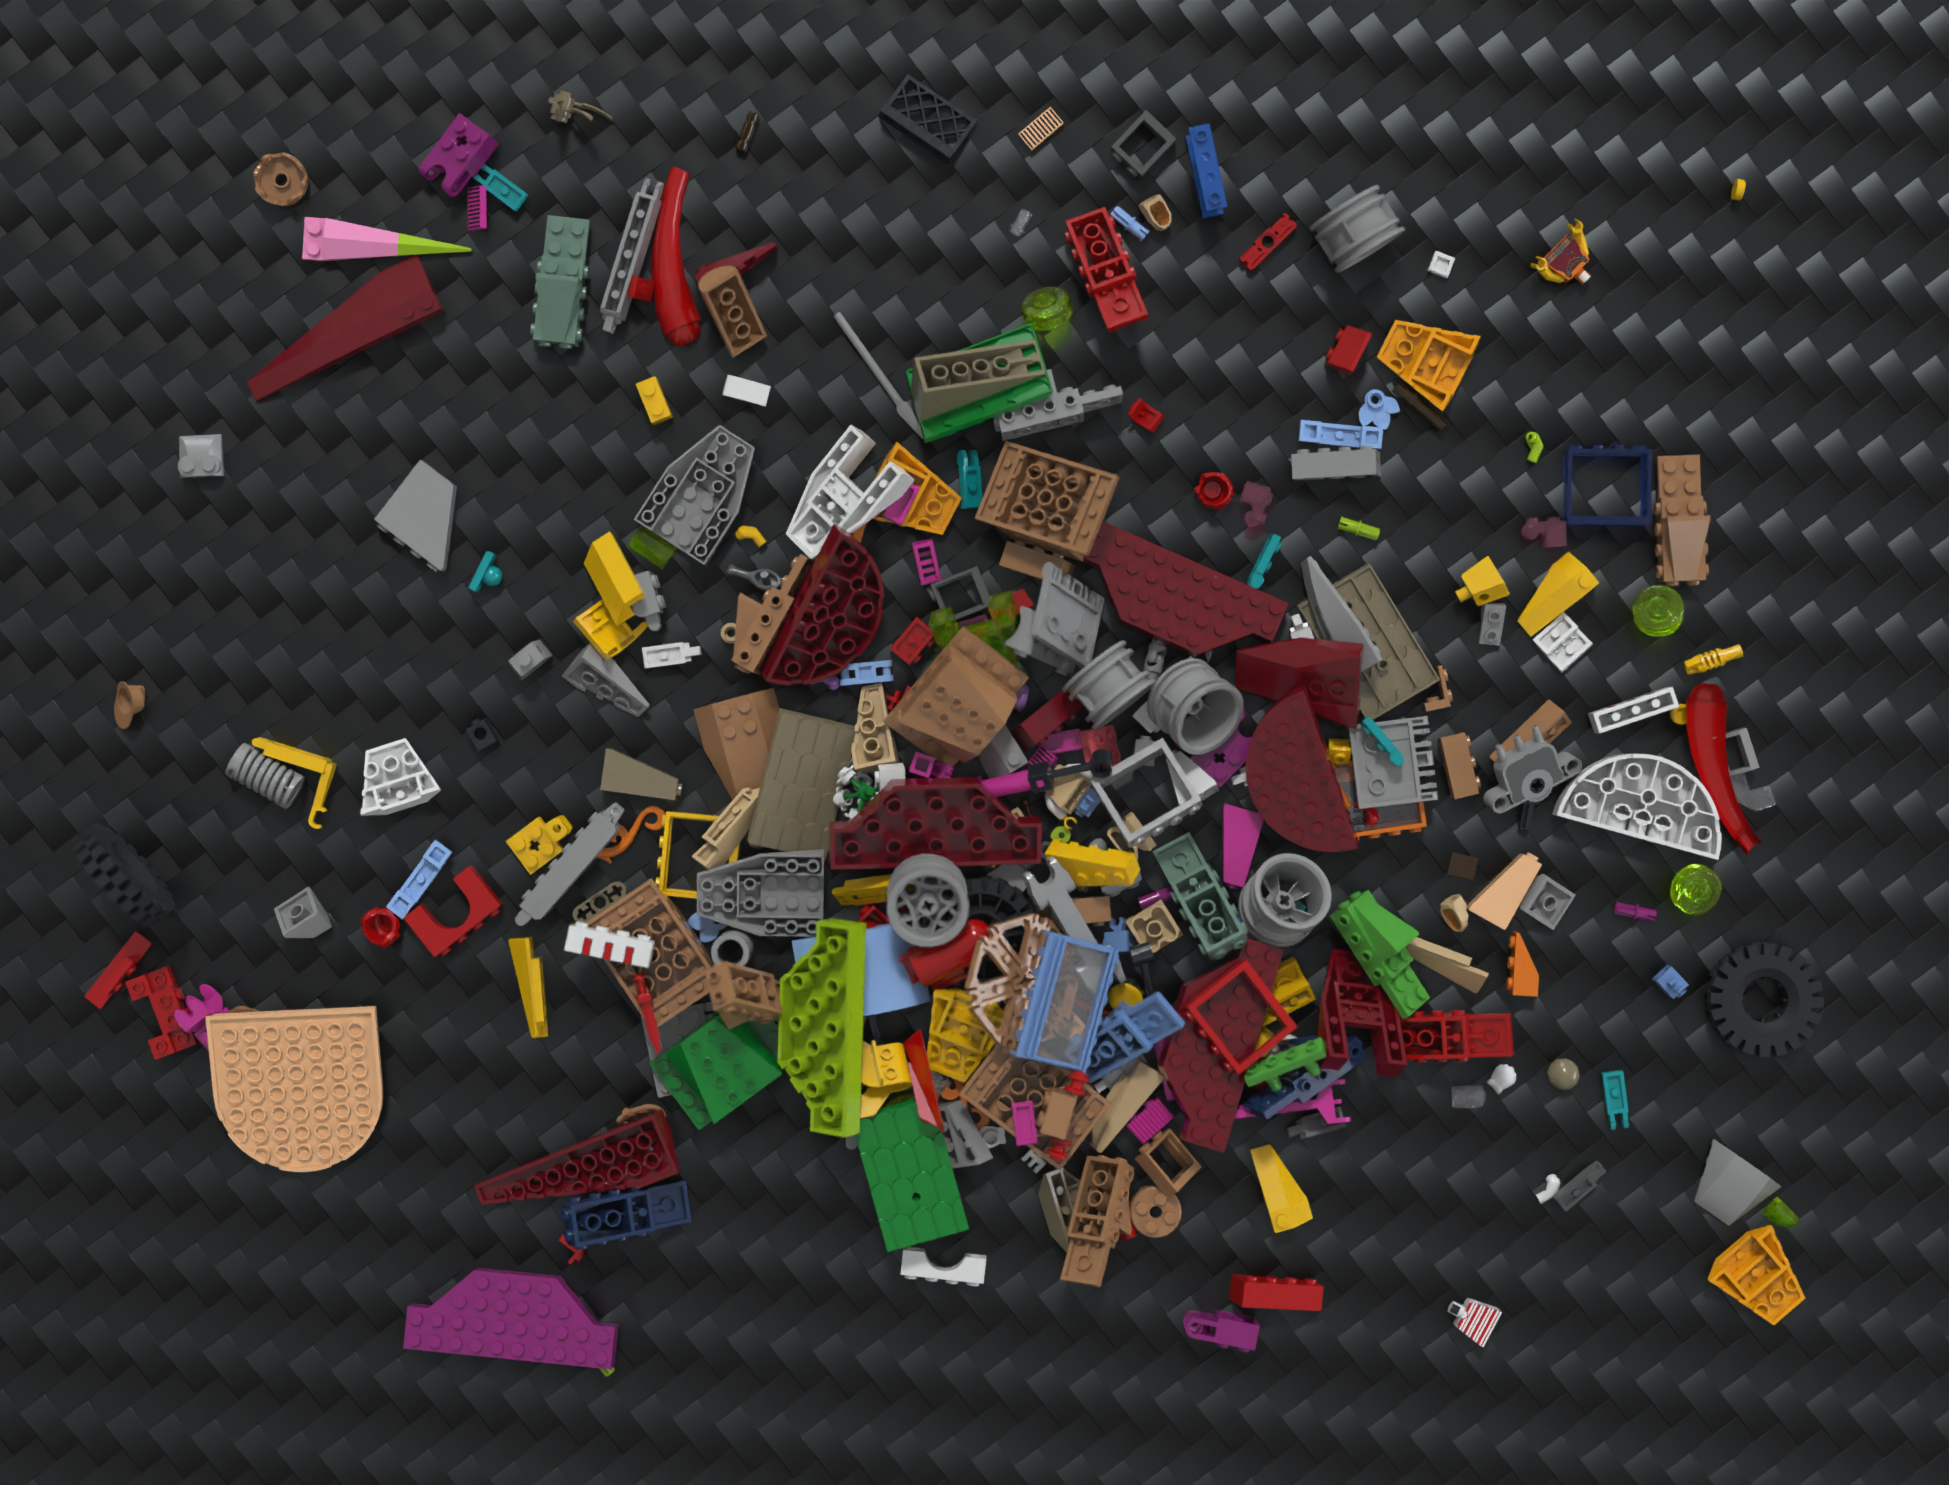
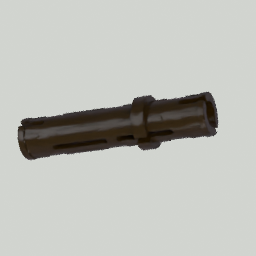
M1401 381L1392 390L1394 394L1406 403L1407 407L1414 409L1439 432L1448 423L1447 420L1418 397L1419 394L1417 392L1411 391Z

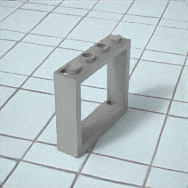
M1163 738L1113 766L1112 772L1108 777H1094L1090 779L1091 786L1129 848L1139 844L1142 845L1146 838L1151 835L1157 836L1164 831L1163 828L1170 824L1171 826L1178 824L1182 821V817L1188 814H1195V811L1201 809L1200 807L1202 806L1200 796ZM1164 753L1192 799L1130 834L1103 788Z

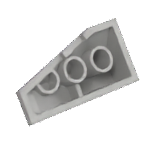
M591 643L578 654L562 675L563 678L584 692L587 689L596 693L597 698L601 700L606 698L614 702L616 707L634 716L639 717L649 707V703L612 658L604 660Z
M1006 725L999 730L979 754L981 765L989 779L1008 775L1028 763Z

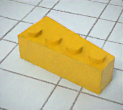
M1054 838L1044 853L1046 859L1053 856L1063 869L1069 873L1075 886L1132 885L1141 870L1134 853L1115 849L1105 851L1093 845L1083 847L1079 846V843L1072 841L1067 844L1062 843L1061 839Z

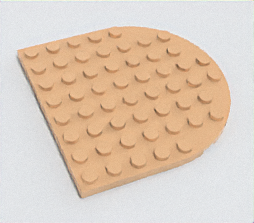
M376 1006L218 1013L205 1016L215 1108L219 1120L222 1121L228 1131V1136L243 1152L262 1164L267 1163L279 1167L280 1170L311 1172L329 1168L331 1165L346 1160L356 1153L368 1140L380 1117L383 1104V1078Z

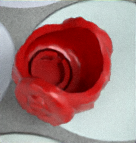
M375 907L373 910L367 911L360 919L364 935L372 944L378 945L382 949L390 946L400 936L398 932L400 920L389 909Z

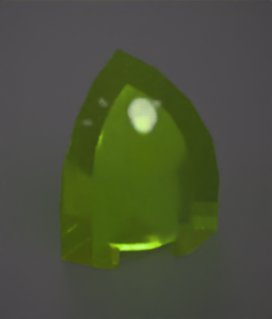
M1777 1197L1761 1211L1776 1225L1788 1227L1800 1222L1796 1214Z

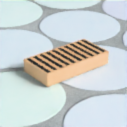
M1049 107L1024 128L1018 136L1032 151L1060 128L1064 122Z

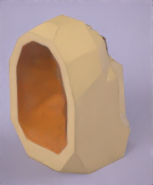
M1160 194L1154 195L1139 204L1141 212L1155 229L1163 231L1169 227L1172 221L1171 212Z
M1460 894L1452 895L1440 904L1441 914L1454 931L1462 932L1468 925L1469 916L1466 910L1467 905Z

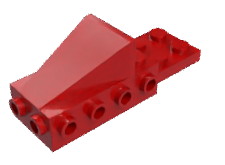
M1103 207L1065 221L1067 232H1064L1067 243H1072L1074 249H1071L1074 260H1079L1080 266H1078L1081 278L1086 277L1087 283H1085L1087 293L1094 297L1108 332L1147 319L1148 313L1134 281L1137 278L1133 266L1129 267V256L1126 249L1122 250L1121 245L1123 242L1119 232L1115 233L1114 228H1116L1112 215L1109 216L1106 208Z
M1444 1010L1431 1011L1432 1014H1424V1011H1415L1405 1019H1402L1399 1014L1406 1060H1414V1062L1420 1063L1427 1062V1059H1435V1062H1446L1447 1059H1455L1456 1062L1468 1061L1470 1057L1514 1056L1511 1013L1472 1014L1465 1013V1010H1453L1444 1013Z

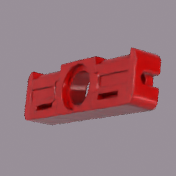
M1283 213V218H1280L1271 228H1268L1242 256L1240 255L1239 261L1249 271L1258 266L1296 228L1297 224L1293 220L1291 221L1286 213ZM1266 236L1273 239L1274 243L1270 248H1266L1262 244V239Z

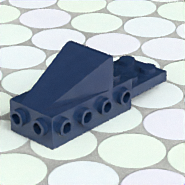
M1346 1034L1349 1059L1339 1071L1321 1069L1319 1075L1311 1077L1306 1068L1301 1066L1278 1075L1282 1082V1088L1279 1091L1273 1092L1267 1084L1261 1092L1250 1096L1248 1101L1242 1104L1245 1112L1267 1120L1292 1101L1303 1104L1367 1059L1362 1049L1363 1044L1358 1037ZM1318 1035L1281 1040L1277 1044L1281 1052H1284L1310 1040H1315L1318 1038Z
M685 1180L646 1188L632 1187L625 1191L617 1189L608 1190L602 1194H589V1198L586 1199L573 1197L569 1198V1202L562 1203L563 1209H561V1218L565 1222L566 1228L564 1230L565 1242L569 1246L575 1247L576 1250L586 1249L591 1244L596 1246L605 1245L610 1240L624 1241L629 1236L634 1235L635 1237H643L648 1232H653L656 1229L691 1222Z

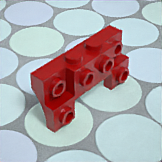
M170 965L125 982L132 1001L149 996L163 1033L161 1036L148 1040L155 1060L199 1043V1040L194 1035L195 1032H185L175 1019L174 1013L176 1009L184 1010L188 1015L191 1011L188 1007H185L183 1001L185 1000L184 993L181 988H178Z

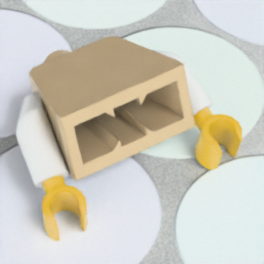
M1059 764L1054 770L1079 764H1067L1066 766ZM1091 770L1054 778V789L1045 791L1044 798L1047 808L1059 820L1062 819L1064 821V826L1067 829H1072L1067 824L1069 819H1072L1077 824L1076 818L1068 817L1066 814L1070 815L1091 787L1090 779L1095 777L1092 775Z

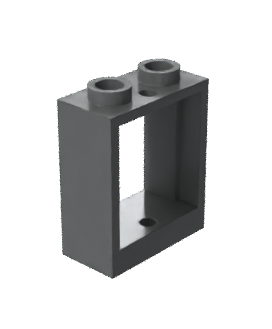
M1145 110L1111 146V151L1113 152L1111 156L1117 162H1123L1127 166L1126 170L1133 177L1138 176L1141 179L1173 146L1176 138ZM1143 123L1164 145L1141 168L1120 146Z
M978 566L931 584L932 589L929 590L932 601H937L940 609L936 611L940 621L945 620L946 624L993 605ZM972 575L983 604L949 617L938 588Z

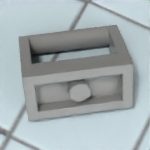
M1739 728L1727 732L1726 738L1736 737L1745 766L1731 771L1729 769V776L1760 768L1747 728Z

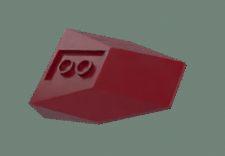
M1300 637L1238 649L1236 651L1235 688L1275 704L1285 694L1306 686L1317 719L1357 729L1360 718L1361 699H1359L1364 644Z

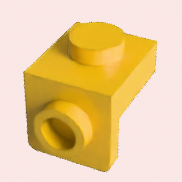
M1329 738L1328 753L1332 763L1350 764V739Z

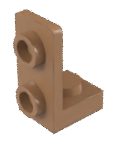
M1442 665L1435 666V671L1440 678L1438 686L1441 699L1439 700L1438 696L1426 698L1427 702L1421 703L1423 712L1451 706L1450 702L1453 701L1450 689L1447 690L1446 686L1448 674Z

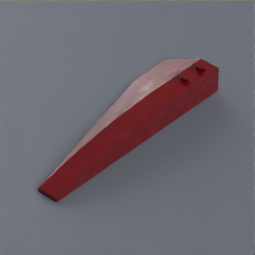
M415 255L379 272L247 381L255 400L259 401L445 312L419 256Z
M661 1109L474 1185L481 1205L514 1200L540 1199L550 1196L558 1197L596 1191L604 1192L614 1189L622 1190L632 1187L640 1188L675 1175L680 1171L671 1130Z

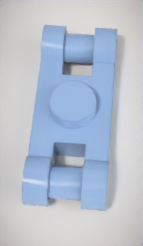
M892 660L848 664L849 666L841 671V679L839 680L840 686L894 681L890 667L892 666ZM882 667V676H877L876 668ZM849 670H855L856 678L849 677Z

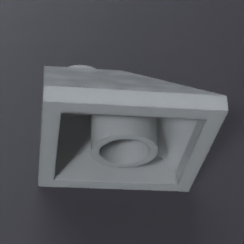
M309 886L274 908L285 938H315L332 927L325 909Z

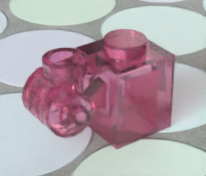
M1250 481L1245 482L1239 502L1250 505L1252 511L1244 516V523L1247 526H1264L1267 517L1264 509L1266 505L1270 506L1273 494L1270 493V487Z
M1560 517L1547 518L1546 522H1539V518H1526V524L1521 530V534L1525 539H1534L1540 534L1542 536V548L1567 546L1566 521H1560Z

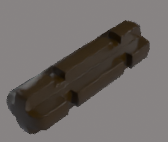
M749 111L747 114V122H744L739 136L740 140L736 144L738 151L746 152L748 149V142L751 141L756 127L755 123L759 119V114Z

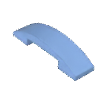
M1300 420L1298 441L1355 448L1372 446V449H1381L1383 428Z
M434 840L423 855L420 863L401 889L396 892L386 908L401 919H404L438 875L452 854V851L437 840Z

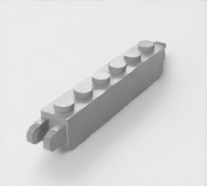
M646 178L641 192H637L600 307V312L603 314L602 319L605 320L603 331L614 334L617 324H621L622 321L626 320L632 297L628 296L632 276L639 277L662 204L660 200L664 187L662 182H657L653 196L648 194L652 180Z
M613 803L608 809L601 811L599 814L595 812L588 819L590 824L587 828L584 829L582 827L576 833L574 843L572 845L568 843L561 851L562 857L559 860L555 858L548 866L550 871L546 875L541 874L534 882L537 886L532 891L529 889L521 897L523 902L519 906L522 910L515 918L517 925L524 926L532 918L537 920L545 917L620 831L618 821L625 810L618 803Z

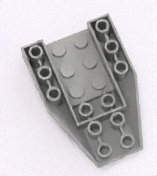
M718 425L666 468L634 520L707 566L739 513L755 447L721 425Z
M824 849L761 853L697 873V915L758 936H816V921L823 920Z

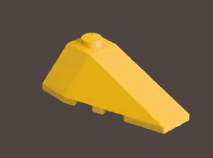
M1567 552L1550 567L1549 572L1517 620L1530 637L1599 584L1589 569L1570 552Z
M1266 1144L1250 1149L1273 1231L1278 1233L1292 1229L1313 1219L1307 1197L1272 1146Z

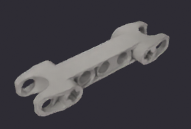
M1053 856L1046 859L1050 869V877L1046 882L1038 883L1030 872L1026 871L1022 874L1028 894L1035 906L1040 911L1048 906L1064 935L1097 943L1068 894L1076 889L1073 880ZM1070 943L1080 962L1072 966L1080 982L1094 996L1106 952ZM1118 960L1117 965L1114 966L1113 977L1118 982L1123 983L1126 981L1121 962Z

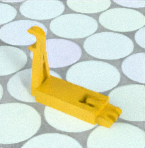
M262 737L254 738L252 745L264 749L263 755L322 773L308 819L309 825L312 828H322L321 824H316L314 819L317 811L322 813L328 811L323 807L337 764L332 763L333 759Z
M892 874L845 880L844 887L834 888L832 894L842 906L887 902V886ZM908 884L905 888L913 891L916 889V886Z

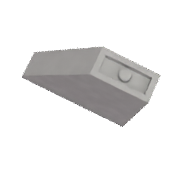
M419 460L374 519L379 523L377 527L385 533L390 531L394 534L395 537L393 539L400 545L404 546L407 544L411 547L410 552L419 559L423 557L429 561L427 565L434 571H445L448 563L457 486L426 462Z

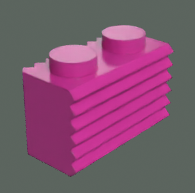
M1157 1096L1154 1099L1149 1097L1142 1104L1144 1108L1138 1113L1136 1112L1126 1123V1126L1142 1144H1145L1155 1133L1174 1118V1115Z

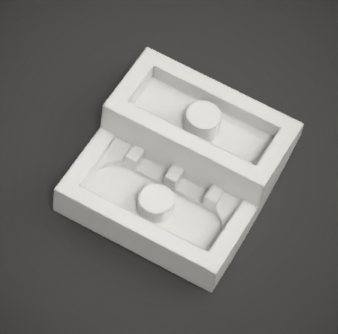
M1564 612L1533 639L1537 647L1561 673L1593 645Z

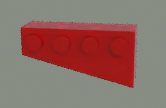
M1231 1274L1229 1299L1246 1308L1321 1311L1324 1286L1312 1278H1305L1302 1281L1292 1277L1281 1279L1273 1276L1260 1277Z

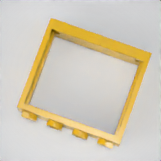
M666 811V815H662L661 827L664 828V836H660L659 848L663 849L662 857H658L657 869L661 870L660 878L656 877V885L663 895L697 899V891L667 888L673 819L715 822L719 816ZM740 843L729 857V863L739 860Z

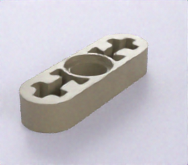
M615 881L578 905L573 911L574 920L586 923L626 896V885L621 881ZM614 885L616 887L621 886L623 889L621 890L622 895L616 894L612 896L611 899L614 901L611 903L609 897L604 892L607 890V893L610 894L614 891ZM601 896L606 900L604 908H597L595 906L594 900L596 897ZM590 902L591 908L596 913L593 914V911H590L586 914L587 919L579 918V909L586 910L589 908L587 903Z

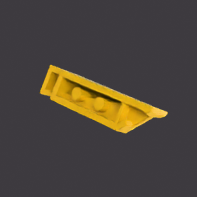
M532 937L511 938L508 942L531 1037H548L542 957H534Z

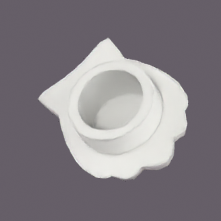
M1500 1064L1495 1068L1491 1078L1486 1083L1497 1094H1500L1503 1089L1515 1083L1516 1073L1514 1072V1067Z
M985 1126L979 1130L988 1149L999 1144H1006L1005 1129L1003 1127Z

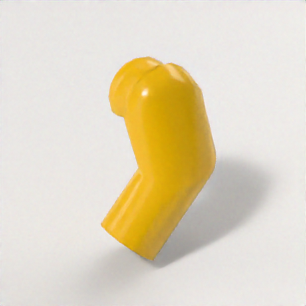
M740 526L735 532L737 539H752L758 548L767 542L756 527Z

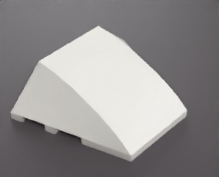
M406 738L366 750L361 816L388 815L428 802L441 791Z

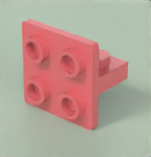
M1113 724L1103 726L1097 731L1093 729L1079 731L1086 763L1090 762L1092 753L1098 749L1108 750L1112 754V767L1121 762V754L1118 749L1117 735Z

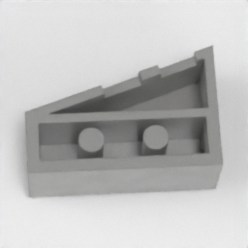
M957 1100L939 1105L945 1130L943 1136L952 1168L979 1165L992 1159L993 1156L963 1101Z

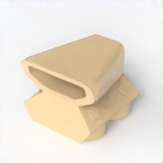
M1132 812L1124 816L1123 822L1130 834L1143 827ZM1112 827L1107 831L1108 837L1117 850L1134 853L1137 861L1138 848L1144 851H1151L1156 846L1153 839L1148 837L1142 845L1139 844L1129 848L1117 827Z
M1159 900L1135 916L1128 917L1125 921L1139 944L1150 942L1152 953L1157 952L1183 935L1162 900Z

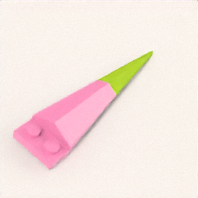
M305 217L303 260L325 262L472 251L468 247L328 218Z

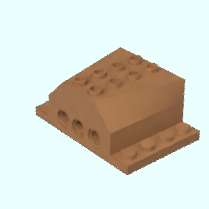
M1005 441L975 519L996 526L1011 539L1083 562L1084 555L1089 556L1119 477Z
M963 626L885 718L884 723L929 756L936 758L935 760L939 763L946 762L954 767L959 760L965 763L978 756L1005 725L1017 702L1016 693L1029 679V675Z
M652 878L586 922L590 928L596 929L597 926H604L609 928V932L617 933V930L630 932L629 936L647 935L651 937L650 940L655 941L651 964L648 968L604 959V961L643 1018L641 1004L637 1003L639 992L633 977L637 973L645 975L644 981L647 992H650L653 998L651 1004L657 1027L710 992L705 971L712 968L711 965L713 963L706 949L681 911L666 894L663 895Z
M1008 1040L1006 1046L996 1044L959 1092V1095L1015 1137L1012 1103L1032 1100L1038 1143L1026 1146L1060 1171L1111 1105V1102L1096 1092L1091 1083H1084L1083 1090L1086 1094L1078 1095L1066 1135V1139L1072 1142L1071 1146H1066L1065 1153L1068 1157L1067 1159H1062V1162L1050 1159L1047 1149H1052L1054 1142L1050 1140V1135L1040 1133V1128L1037 1126L1038 1115L1040 1111L1044 1112L1045 1109L1042 1103L1045 1091H1050L1051 1086L1065 1090V1086H1069L1072 1081L1069 1073H1074V1070L1014 1056L1009 1053L1010 1049L1007 1048ZM1039 1044L1036 1055L1059 1060Z

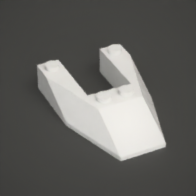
M853 425L848 427L812 472L786 532V535L812 560L817 557L833 524L843 528L850 534L902 497L915 481L903 468L889 461L865 492L856 486L849 477L876 443L862 430Z

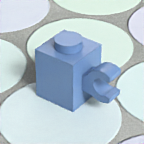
M1092 788L1088 789L1073 810L1081 818L1084 815L1089 817L1100 803L1099 797Z
M1119 917L1120 922L1117 926L1116 920L1111 918L1109 926L1114 932H1104L1103 945L1109 944L1112 948L1118 949V955L1130 954L1129 947L1136 945L1135 936L1131 931L1125 930V918Z
M1666 965L1652 978L1664 993L1672 999L1681 997L1686 992L1685 988L1689 985L1669 965Z

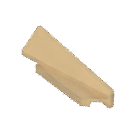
M748 787L742 789L702 836L707 843L694 853L692 857L706 870L725 865L750 829L760 788L751 789Z
M1418 937L1406 946L1413 959L1473 993H1478L1489 973L1469 966L1472 960L1469 956Z
M1139 1059L1130 1076L1124 1073L1120 1075L1106 1097L1111 1102V1105L1090 1131L1092 1140L1089 1143L1097 1152L1102 1153L1164 1080V1076L1154 1067Z

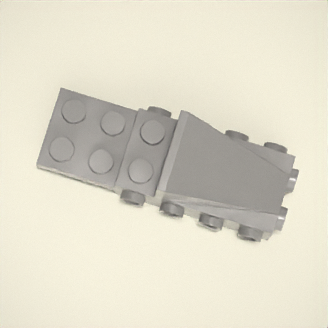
M1051 369L1047 370L1053 394L1044 400L1022 406L1018 410L993 417L995 430L1000 432L1002 441L1082 422L1084 421V412L1121 404L1123 398L1121 386H1106L1103 388V391L1095 392V390L1086 391L1083 393V396L1079 395L1078 388L1073 389V387L1061 389V393H1057Z

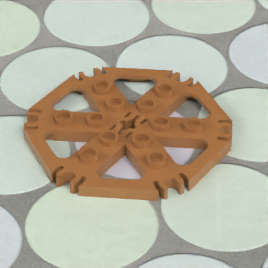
M1029 913L990 925L992 928L986 929L989 933V938L980 936V940H977L965 984V989H969L965 991V995H973L972 1001L967 1002V1005L975 1006L969 1009L995 1044L1006 1046L1008 1040L1007 1048L1017 1050L1019 1039L1015 1037V1032L1017 1029L1022 1030L1025 1018L1021 1017L1022 1009H1028L1030 997L1026 996L1028 988L1033 989L1036 977L1032 976V970L1034 967L1039 968L1041 956L1037 954L1038 948L1044 947L1047 936L1042 934V930L1061 934L1051 919L1041 917L1040 922H1038V914ZM1017 926H1022L1025 932L1018 956L1003 937V932ZM1068 942L1056 981L1057 983L1064 980L1066 984L1062 1003L1058 1008L1051 999L1040 1042L1056 1037L1054 1034L1060 1033L1057 1025L1065 1027L1067 1025L1066 1022H1069L1079 984V979L1076 974L1074 975L1075 972L1072 966L1074 962L1079 960L1078 958L1071 957L1076 955ZM988 954L1004 976L980 983L977 980V974L982 956ZM1023 978L1029 979L1026 980V982H1024L1023 985L1017 984L1020 983L1023 980ZM1007 999L1001 1024L998 1028H995L984 1015L983 1007Z

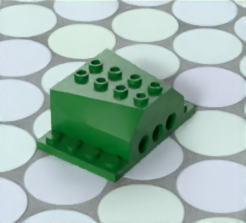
M717 1012L649 1064L697 1129L700 1130L711 1121L713 1124L718 1122L782 1074L783 1069L778 1064L779 1026L773 1020L765 1024H761L758 1021H747L729 1029L719 1012Z

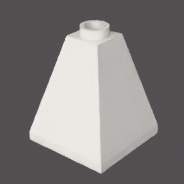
M1177 749L1171 751L1202 801L1219 791L1215 780L1182 751ZM1166 759L1177 799L1181 805L1192 798L1168 759Z

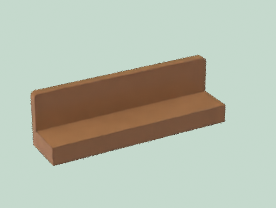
M1547 700L1502 744L1505 752L1515 748L1513 737L1516 734L1520 735L1523 743L1534 738L1532 734L1533 725L1539 727L1543 739L1550 744L1572 722L1561 708L1551 700ZM1496 750L1490 755V759L1493 762L1498 757Z

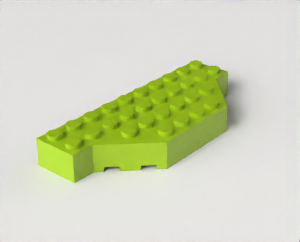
M832 918L816 921V943L780 979L779 1000L783 1014L779 1015L778 1064L787 1071L791 1077L789 1080L798 1093H802L808 1101L806 1104L811 1110L810 1131L840 1137H848L860 1133L866 923Z

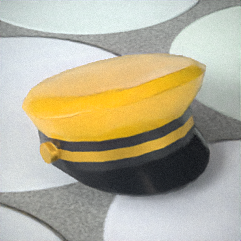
M1125 976L1126 981L1123 983L1117 981L1115 986L1109 990L1108 1001L1113 1009L1123 1000L1128 1006H1134L1145 999L1144 991L1132 977Z

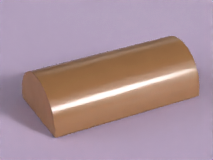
M721 266L709 271L700 279L698 284L700 292L732 358L767 336L737 268Z

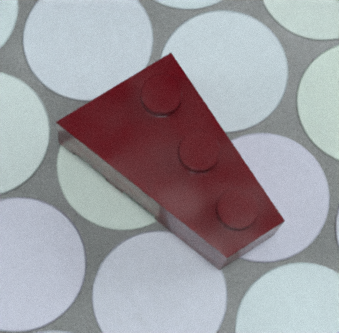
M1061 691L1010 732L1025 752L1035 744L1040 747L1048 740L1047 735L1050 732L1056 734L1064 727L1062 723L1068 719L1071 722L1079 715L1077 711L1082 705L1077 699L1071 702L1068 698L1070 696L1069 692L1064 693Z

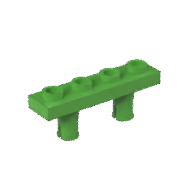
M1320 1037L1253 1063L1244 1070L1245 1082L1250 1087L1266 1081L1270 1089L1276 1092L1282 1088V1082L1278 1075L1301 1066L1306 1068L1311 1077H1315L1321 1072L1316 1061L1326 1057L1325 1042Z

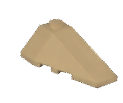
M882 683L861 688L858 718L854 730V743H852L851 748L855 771L874 772L878 771L879 764L899 763L893 729L884 723L885 718L889 715Z

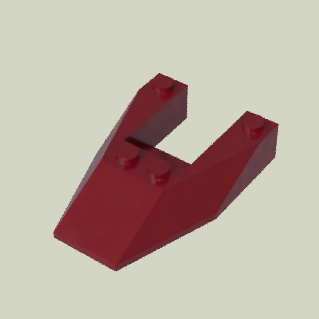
M1332 949L1319 1009L1318 1038L1321 1037L1323 1039L1326 1050V1057L1318 1060L1319 1068L1339 1071L1349 1059L1345 1026L1370 1029L1377 1075L1397 1078L1407 1066L1399 1012L1381 984L1373 985L1352 951Z

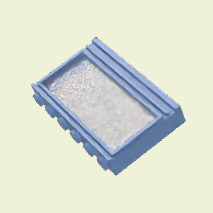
M1042 930V934L1047 935L1045 947L1038 948L1037 954L1042 956L1039 968L1034 967L1032 970V976L1036 977L1033 989L1028 988L1026 996L1030 997L1028 1009H1022L1021 1017L1025 1018L1022 1030L1017 1029L1015 1032V1037L1019 1039L1017 1050L1010 1049L1009 1053L1017 1057L1086 1073V1069L1091 1063L1090 1055L1092 1048L1097 1041V1029L1102 1023V1010L1107 1004L1108 988L1113 982L1114 966L1117 965L1119 960V950Z

